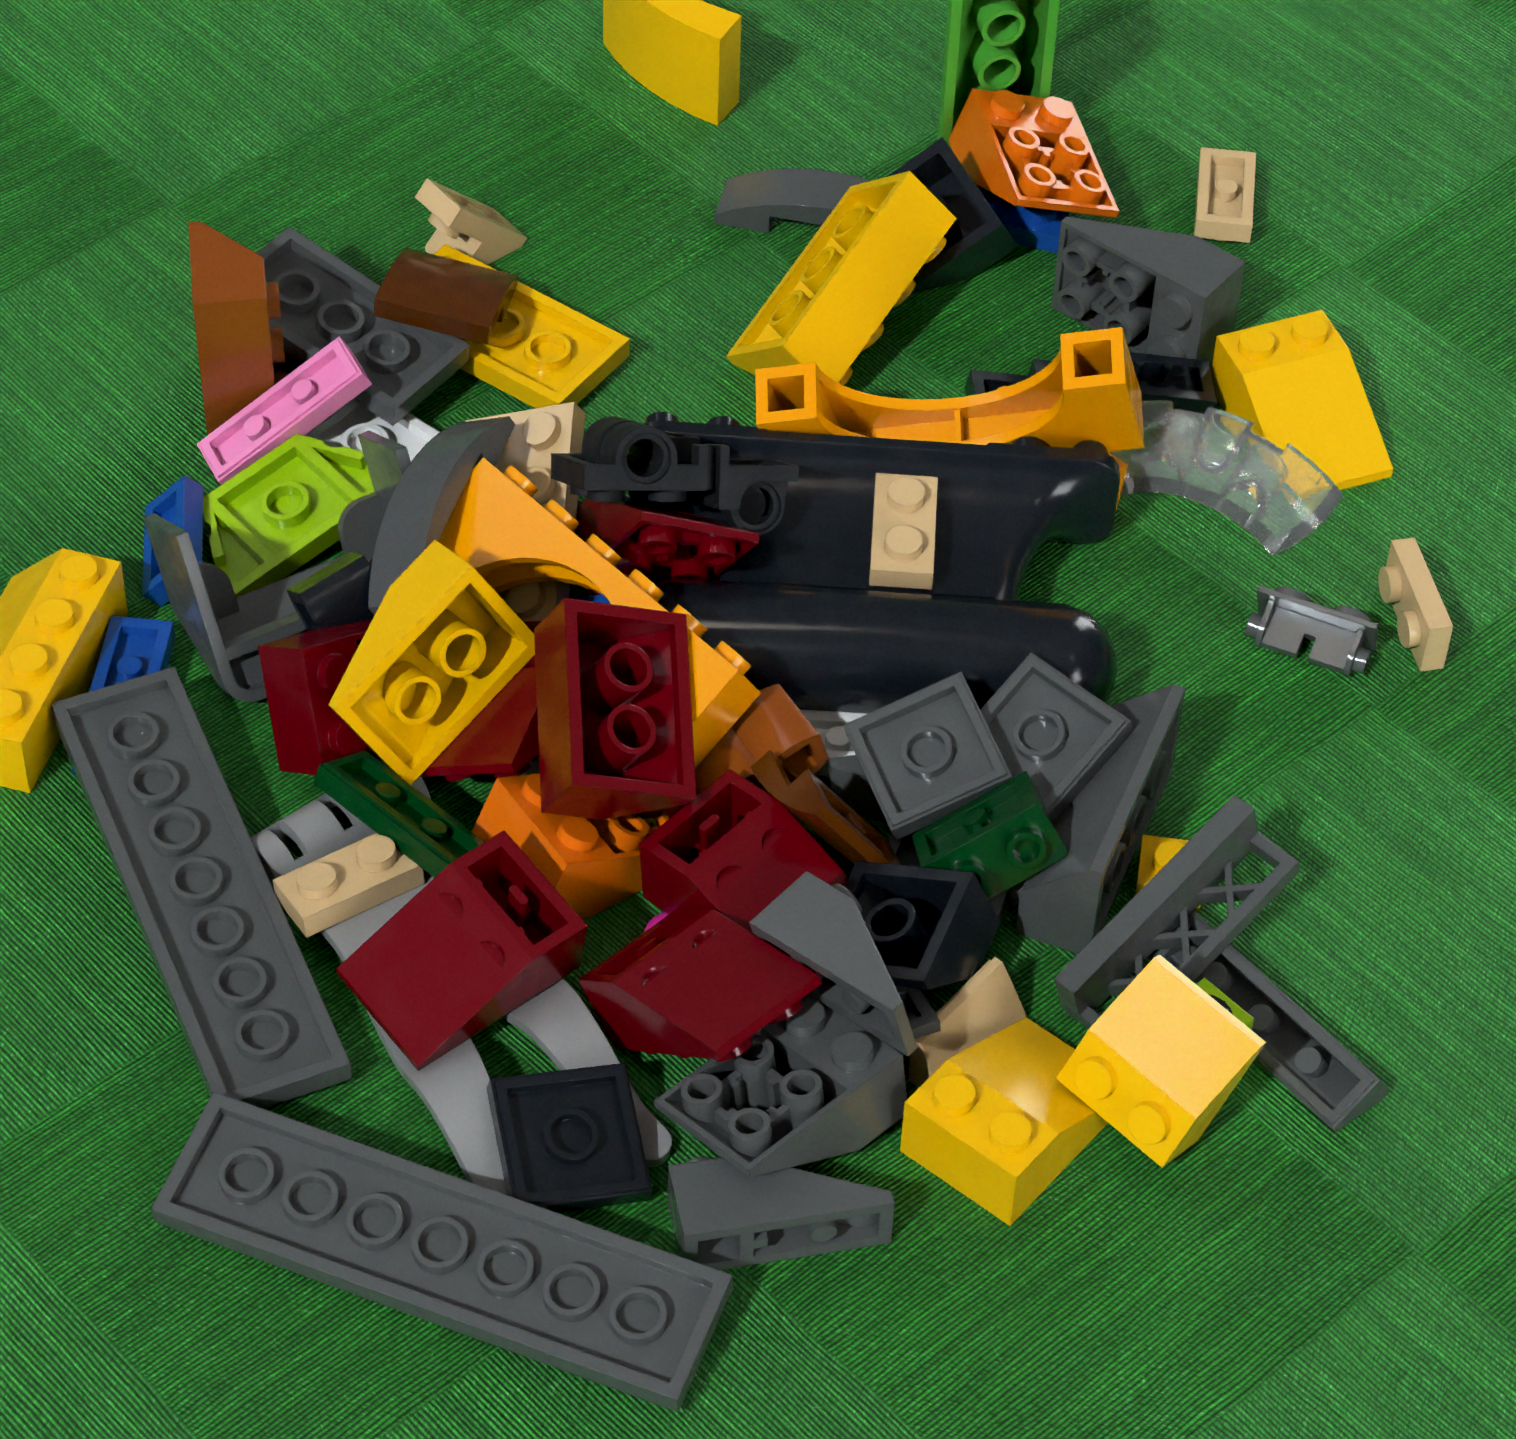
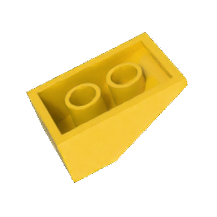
M1323 310L1216 336L1211 367L1216 400L1285 505L1392 477L1393 466L1350 350Z
M434 539L389 586L328 705L398 776L412 785L535 655L534 633L471 564Z
M1024 1017L947 1059L904 1102L900 1151L1011 1226L1108 1122L1056 1079L1075 1049L1027 1017Z

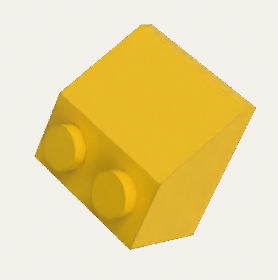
M1159 954L1147 964L1088 1029L1056 1079L1163 1168L1199 1140L1266 1042Z

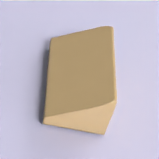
M996 957L992 960L989 959L936 1012L940 1020L941 1031L915 1039L918 1048L909 1055L908 1080L920 1087L947 1059L1026 1017L1025 1010L1003 961Z

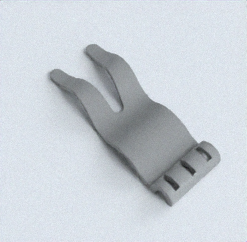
M383 760L380 761L389 769H391ZM418 777L411 786L431 800L422 777ZM325 793L250 838L274 890L273 879L376 832ZM343 814H346L352 824V827L345 831L337 819ZM294 843L298 845L303 856L294 860L287 847ZM423 869L425 884L319 933L325 937L342 962H344L432 881L434 877ZM563 978L501 1017L526 1033L545 1052L559 1070L620 1063L587 1006ZM368 1012L391 1060L401 1076L428 1108L449 1144L466 1180L507 1195L486 1089L490 1078L471 1038L418 1071ZM630 1083L647 1167L660 1166L671 1155V1134L646 1108Z

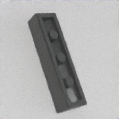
M1194 911L1188 915L1189 931L1213 929ZM1179 925L1173 932H1180L1181 925ZM1231 944L1193 981L1196 984L1205 977L1254 1018L1252 1031L1266 1042L1255 1059L1334 1132L1339 1131L1372 1108L1390 1092L1379 1078ZM1191 946V947H1190V948H1191V954H1192L1199 946ZM1182 947L1157 949L1147 957L1151 961L1160 954L1176 968L1183 963Z

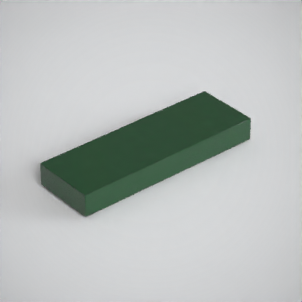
M366 750L319 764L313 784L377 834L392 839L399 851L434 878L450 863L484 843L477 835Z

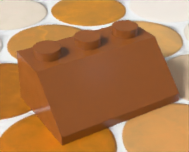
M188 222L193 312L208 436L286 377V370L274 371V363H285L282 326L270 327V319L281 318L278 282H266L264 257L202 222Z

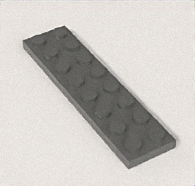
M175 667L51 703L52 716L209 1096L211 1097L213 1092H217L259 1108H265L352 1079L351 1063Z
M213 1092L151 1208L154 1220L159 1224L679 1412L733 1290V1275L217 1092Z

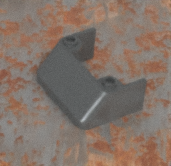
M366 431L358 434L375 492L360 497L347 505L338 522V535L344 555L354 552L364 555L369 561L373 558L376 540L387 505L411 460L406 446L374 432ZM155 513L144 517L143 520L172 609L218 686L227 694L243 702H256L267 698L258 645L307 632L290 600L287 589L342 556L236 597L229 577L221 569L209 563L197 562L187 531Z

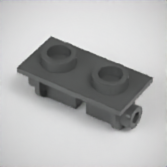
M1259 585L1257 590L1259 614L1252 612L1245 630V636L1255 639V646L1297 658L1302 642L1306 638L1314 641L1308 657L1309 663L1347 676H1351L1353 671L1361 674L1365 673L1371 652L1376 651L1378 642V624L1371 622L1365 613L1348 606H1336L1334 609L1312 603L1306 594L1293 588L1281 586L1277 587L1276 590H1272Z

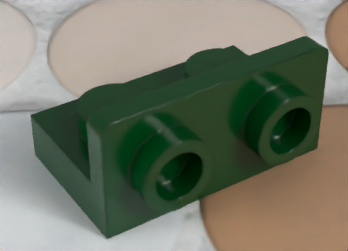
M1027 770L912 834L920 867L972 872L975 874L988 900L1065 858L1068 853L1063 840L1048 817L1040 792Z

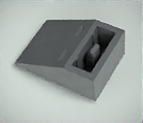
M1065 217L1061 221L1051 307L1092 330L1122 327L1128 349L1132 352L1209 361L1211 368L1216 336L1235 331L1245 261L1198 236Z
M807 994L801 999L803 1002L802 1008L793 1016L778 1023L767 1024L752 1035V1045L745 1052L724 1062H716L715 1059L708 1060L656 1098L654 1105L657 1110L751 1178L858 1151L902 1118L904 1102L907 1100L903 1055L878 1037Z

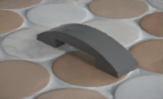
M773 169L739 175L727 179L714 215V224L769 233L774 217L822 225L850 186L871 180L838 172L813 169Z
M510 416L460 422L450 426L425 444L406 468L387 505L375 544L368 608L374 615L389 586L434 539L436 541L439 540L473 468L483 457L494 467L496 466L515 427V423Z

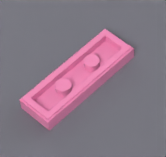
M339 336L198 442L197 446L215 478L222 485L296 433L306 435L371 386L372 382L350 347Z

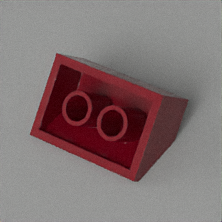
M564 598L534 628L541 813L604 820L691 804L697 798L686 614Z

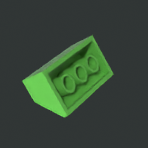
M948 0L937 140L943 137L951 148L948 139L972 88L989 91L1007 90L1020 95L1042 98L1050 97L1060 0Z

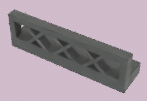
M1234 795L1054 978L1062 1010L1089 1029L1101 1016L1096 1012V1009L1109 996L1120 995L1135 979L1128 977L1135 970L1137 976L1144 969V960L1157 949L1182 947L1183 963L1177 969L1191 981H1194L1300 872L1299 861L1258 832L1255 809ZM1251 851L1275 868L1261 883L1234 885L1233 869ZM1225 878L1226 886H1218ZM1244 900V901L1235 909V901ZM1227 902L1228 917L1217 928L1189 931L1188 915L1199 904ZM1179 925H1181L1180 932H1173ZM1191 946H1199V947L1191 954V948H1190V947H1191Z

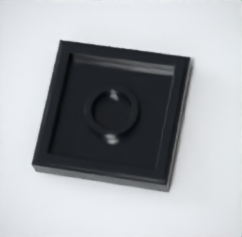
M626 1063L500 1077L489 1080L486 1089L508 1196L556 1213L649 1200L652 1194V1187Z

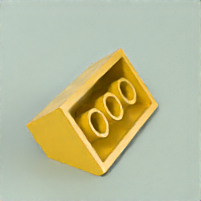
M911 171L850 186L725 357L733 365L755 375V369L816 362L819 369L825 375L839 384L845 385L852 376L853 369L850 366L861 351L869 348L884 331L883 320L893 307L901 304L912 293L916 285L913 278L924 264L933 260L943 250L947 242L944 235L957 218Z
M61 548L11 577L0 596L1 787L31 793L61 738L53 720L51 703L86 692L95 674L111 615L127 616L128 608L121 561Z

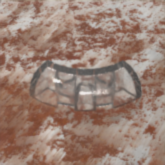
M1169 400L1142 401L1145 448L1110 452L1128 464L1121 495L1154 492L1175 495L1201 503L1222 513L1243 527L1263 545L1271 556L1292 547L1311 534L1329 517L1344 496L1333 481L1313 461L1294 446L1288 443L1286 448L1282 450L1270 441L1251 432L1254 425L1253 422L1212 407H1208L1205 413L1202 414L1174 409L1173 402Z

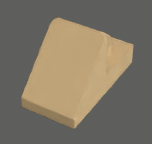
M428 178L415 195V198L432 212L428 221L436 228V231L425 246L427 253L434 254L447 244L488 265L521 248L527 240L524 234L494 208Z

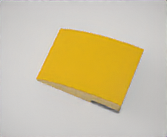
M603 0V44L627 73L645 88L671 105L716 126L720 125L739 102L742 15L704 2V0Z

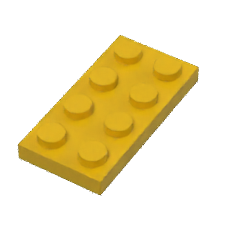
M447 244L434 253V255L493 269ZM519 281L502 323L496 322L487 345L460 338L470 344L469 361L460 368L461 370L534 408L570 402L578 404L630 356V338Z

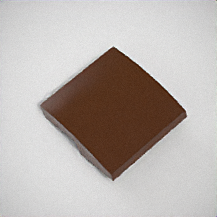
M405 248L391 265L376 294L373 316L487 345L496 322L502 323L516 289L518 276Z
M770 750L751 766L757 780L766 791L853 867L856 861L900 865L888 840L808 769L799 776Z

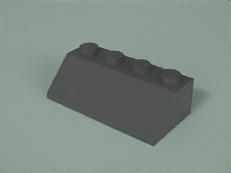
M1172 684L1110 706L1131 720L1134 731L1053 823L1066 846L1067 856L1012 887L1009 903L1018 906L1016 934L1078 954L1103 929L1141 844L1142 834L1145 835L1172 774L1185 687Z

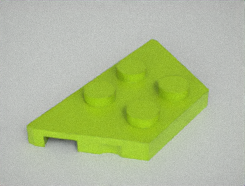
M296 433L203 497V516L209 534L212 557L215 566L229 577L236 597L286 578L340 540L338 522L343 510L352 501L375 492L363 452L345 446L330 447L323 440Z

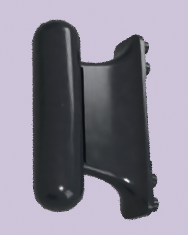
M655 412L646 417L645 425L658 428L668 435L684 437V435L696 436L700 438V444H724L730 446L729 460H781L799 466L798 482L788 481L784 513L779 524L770 532L759 535V543L716 576V580L670 577L653 582L664 593L658 601L662 607L668 612H672L679 604L707 628V631L701 637L704 642L715 649L721 641H724L751 665L744 676L758 690L780 684L800 710L869 714L962 672L981 710L1026 657L1033 653L1104 703L1107 702L1113 690L1117 674L1116 654L1108 630L1091 614L1068 604L1018 601L1028 565L1036 551L1044 543L1092 544L1102 540L1110 533L1114 524L1120 485V469L1117 461L1108 454L1107 448L1100 442L1092 440L1082 441L1073 448L1048 447L1039 438L1025 436L1016 439L1012 444L988 443L987 445L767 431L766 429H758V427L741 426L737 420L728 416L713 417L706 424L680 422L676 416L667 412ZM876 473L938 477L932 590L869 586ZM758 487L750 488L744 492L738 512L745 522L755 521L763 514L766 506L763 492ZM628 491L629 497L632 499L659 505L661 508L707 516L728 523L721 510L688 500L687 498L685 502H657L648 500V496L633 495Z

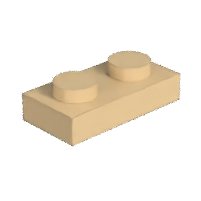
M1201 147L1198 162L1194 236L1217 241L1250 243L1253 227L1256 152Z
M876 473L869 586L932 590L938 477Z
M1415 537L1391 540L1386 566L1381 567L1378 574L1379 591L1382 600L1385 603L1392 604L1397 616V631L1400 643L1404 648L1411 649L1419 671L1443 669L1453 624Z
M377 833L273 879L274 891L279 903L306 938L425 884L423 869L399 851L392 839Z

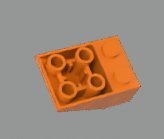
M972 88L948 141L953 153L975 184L1014 206L1117 217L1119 209L1072 101H1065L1053 96L1042 98L1020 95L1007 90L989 91Z
M540 773L496 778L471 832L486 842L505 830L581 919L589 918L642 890L639 844L681 810L682 807L674 806L659 809V811L643 812L647 818L652 815L657 818L653 827H650L648 823L636 814L604 820L541 813Z

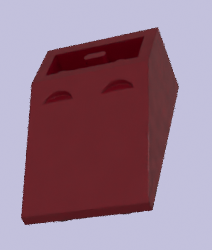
M586 499L577 507L576 520L580 524L575 529V534L586 542L594 533L622 558L615 566L620 572L628 577L636 568L651 582L670 577L713 580L759 543L758 533L707 516L626 500L623 502H596ZM570 584V586L585 588L579 585ZM588 589V593L592 596L601 595L591 589Z
M372 619L311 630L258 645L280 771L316 775L319 764L366 750L376 759H381L328 705Z
M542 620L526 621L524 623L534 633V628ZM535 655L419 777L445 776L447 781H459L475 774H493L495 778L518 776L531 768L530 760L539 754Z
M731 769L727 770L697 795L696 800L691 804L685 805L639 844L642 891L645 899L667 914L672 913L679 907L714 909L751 933L753 932L749 922L806 871L831 886L834 883L845 886L848 879L846 873L784 805Z
M503 830L450 863L338 966L336 973L419 1071L581 967L588 925Z
M681 907L578 980L615 1049L642 1051L646 1054L679 1055L681 1058L715 1059L716 1062L728 1061L745 1052L752 1045V1035L767 1024L778 1023L793 1016L803 1006L801 999L822 984L818 974L716 910Z

